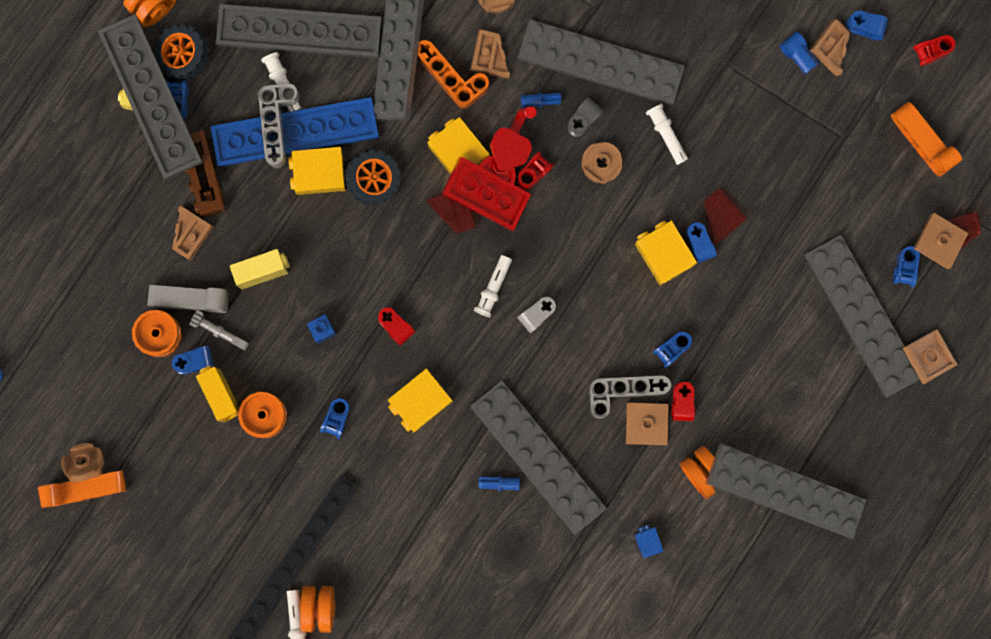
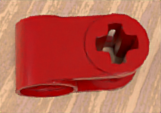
M944 35L915 45L913 50L918 54L920 59L919 65L925 66L948 56L955 48V40L951 36ZM940 43H946L949 49L946 51L941 49Z
M540 151L519 173L517 182L518 186L523 190L532 189L555 166L544 159ZM529 175L533 181L529 184L524 183L522 177Z
M387 307L379 312L378 321L380 325L400 346L415 333V330L393 309ZM384 313L387 315L392 314L391 322L383 321Z
M679 382L673 388L672 421H694V387L689 382ZM683 385L685 389H688V393L684 394V397L682 393H679V389H682Z

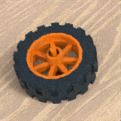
M177 24L172 25V28L163 30L164 33L162 35L159 34L157 37L158 41L157 43L155 42L153 47L155 48L154 56L162 73L179 81H182V79L190 80V77L198 76V72L204 70V64L209 59L207 57V53H209V47L206 45L208 44L207 40L196 29L185 24L180 26ZM184 39H189L190 42L184 46ZM193 46V52L191 53L188 49ZM176 57L172 64L170 58ZM182 59L184 65L178 66L180 60Z
M368 150L354 156L348 163L344 174L346 179L344 180L345 186L347 185L349 194H352L356 201H360L365 205H377L388 201L396 194L398 185H400L401 179H399V175L401 174L400 169L398 170L397 168L398 164L391 159L392 157L389 154H385L380 150ZM372 162L370 173L363 165ZM376 163L384 169L375 172ZM360 168L367 174L366 177H358ZM386 172L387 181L381 179L379 175ZM361 180L367 181V184L364 187V189L361 187L359 181ZM376 181L386 184L382 190L379 191ZM371 183L375 189L374 193L367 191Z

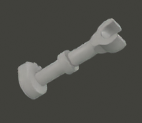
M198 310L189 325L195 328L202 326L212 332L213 336L221 337L244 351L249 343L224 330L223 326H217L204 319V313Z

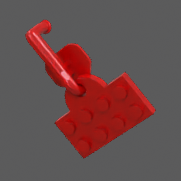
M532 106L520 108L510 129H498L490 143L493 155L485 157L478 165L463 157H459L442 194L497 224L514 231L531 195L514 185L516 178L514 167L525 164L532 150L530 141L521 136L519 131L526 117L530 119L536 116V109Z

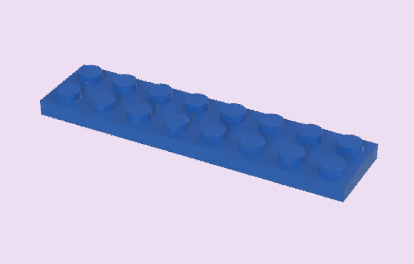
M371 97L281 113L286 155L292 154V151L322 149L379 138ZM276 115L267 116L266 120L271 122L275 120ZM261 117L211 126L218 167L265 159ZM271 133L268 140L270 142L276 141L278 134ZM272 148L274 150V157H279L276 149Z

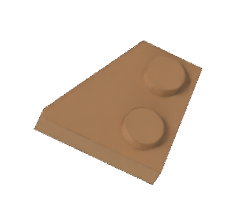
M837 19L831 20L810 49L835 76L842 73L843 69H840L841 62L846 54V43L850 34Z
M485 30L478 31L470 70L505 79L510 77L499 34Z
M180 205L178 209L180 213L179 220L175 227L176 236L173 240L172 249L191 261L214 227Z

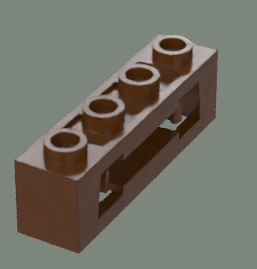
M204 130L191 133L190 135L200 157H202L209 186L214 191L216 198L214 200L211 191L204 192L197 166L186 170V175L189 174L191 182H188L190 192L195 194L196 201L193 202L196 214L200 213V216L203 218L227 212L207 134ZM201 146H202V148H203L204 155H203L202 152H201V149H200Z

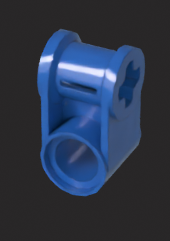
M856 11L847 19L846 28L852 34L865 36L872 40H883L888 19L882 15Z
M187 80L174 83L166 81L177 106H181L180 113L184 119L188 113Z
M698 222L691 224L686 229L685 234L697 264L716 257L714 245L708 236L705 226ZM694 228L695 230H700L698 238L696 235L692 236L691 234Z
M908 246L898 252L893 273V284L904 283L910 284V287H915L918 277L920 253L913 249V246ZM906 251L912 253L913 258L911 262L907 261L904 257Z
M679 332L652 353L654 355L657 354L666 368L691 346L692 338L686 332ZM684 336L687 339V345L679 347L676 343L677 337Z
M209 346L178 354L172 360L173 369L182 375L200 371L207 366L214 367ZM180 360L187 362V364L184 365V369L178 366L179 364H181Z
M338 398L332 401L323 421L321 433L327 432L337 436V439L341 438L350 412V403L347 400ZM338 402H343L346 407L345 411L341 414L335 410V405Z

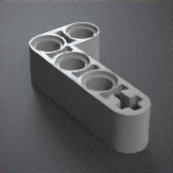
M289 83L264 86L258 94L265 159L273 168H280L286 162L280 107L295 105L300 97L296 87ZM289 90L294 91L292 98H284L285 92ZM267 93L274 94L271 101L264 100V96ZM269 113L276 114L275 120L271 122L267 121L266 117ZM271 133L278 134V139L274 142L268 140ZM272 148H275L276 153L280 156L276 162L271 159L274 157V150Z
M149 285L147 306L227 313L229 292L219 288L195 289Z
M665 376L596 379L589 387L591 414L597 419L605 418L610 412V398L664 395L670 390L671 382ZM649 380H652L651 384H657L659 380H662V384H666V387L662 391H660L659 387L651 388L652 392H649ZM637 381L644 382L646 386L644 392H638L635 389ZM616 382H621L625 385L623 393L615 391L614 385ZM596 383H601L604 386L603 394L594 392L593 387ZM596 404H603L606 411L603 415L596 414Z

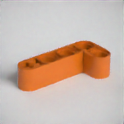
M422 40L419 42L418 60L460 108L470 107L487 93L489 79L486 75L478 73L465 82L430 41ZM421 49L429 50L430 61L428 55L422 53ZM441 63L444 67L442 70L436 71L433 69V65ZM454 78L457 83L454 86H448L446 80ZM481 80L486 85L481 89L476 88L474 85L476 81ZM462 93H466L470 96V99L463 102L459 99V96Z
M910 102L905 103L891 114L894 123L937 176L941 177L962 161L960 153L954 147L950 146L947 148Z
M123 471L102 474L85 481H68L38 487L41 508L55 507L126 491Z

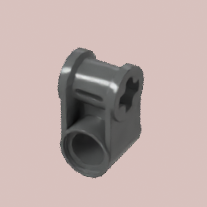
M587 97L569 121L567 128L569 134L573 137L582 136L604 110ZM578 123H580L581 127L575 129L574 124L577 125Z

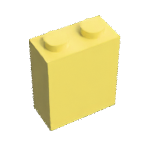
M278 249L230 265L235 283L242 290L288 274L287 268L290 267L287 257L284 253L281 254Z

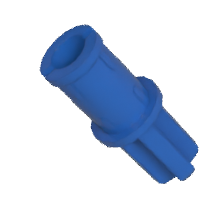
M539 92V94L521 95L522 108L529 106H540L542 108V105L560 104L562 102L560 93L541 94Z
M499 475V477L480 476L478 479V487L480 489L519 491L520 478H506Z

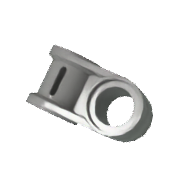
M543 297L525 310L517 319L529 333H532L544 323V320L553 314L556 308L555 301L550 297ZM542 302H550L552 304L550 306L551 311H542Z

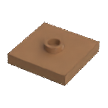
M932 213L913 249L946 269H950L968 233L939 215Z
M938 329L902 348L922 384L931 381L958 365Z
M627 403L626 444L667 446L668 404Z

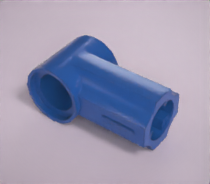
M798 32L793 33L779 45L782 52L788 58H792L804 74L820 63L807 48L805 39Z

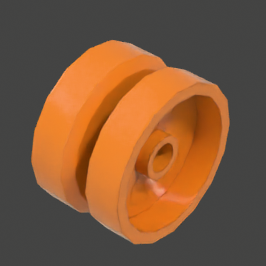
M124 0L123 5L131 14H136L139 23L143 27H149L166 16L175 5L176 0Z
M151 310L141 314L134 322L132 339L136 347L143 353L154 357H166L174 353L180 346L182 328L179 322L170 314L159 310ZM156 331L160 332L158 337L155 335Z
M257 392L243 400L239 408L238 418L241 427L246 433L257 438H270L283 430L287 422V410L284 403L278 397L267 392ZM261 411L266 413V417L264 419L259 418L261 416Z
M701 446L694 452V457L698 464L692 458L687 457L679 465L693 486L707 500L715 494V488L706 484L715 457L704 446Z
M304 585L300 609L301 632H313L316 627V620L318 619L319 631L331 633L335 617L334 586H322L319 592V599H317L316 587Z

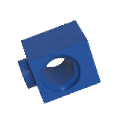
M326 315L307 323L317 344L336 335Z
M649 525L637 529L638 533H635L634 536L642 558L663 552L655 527L650 528Z

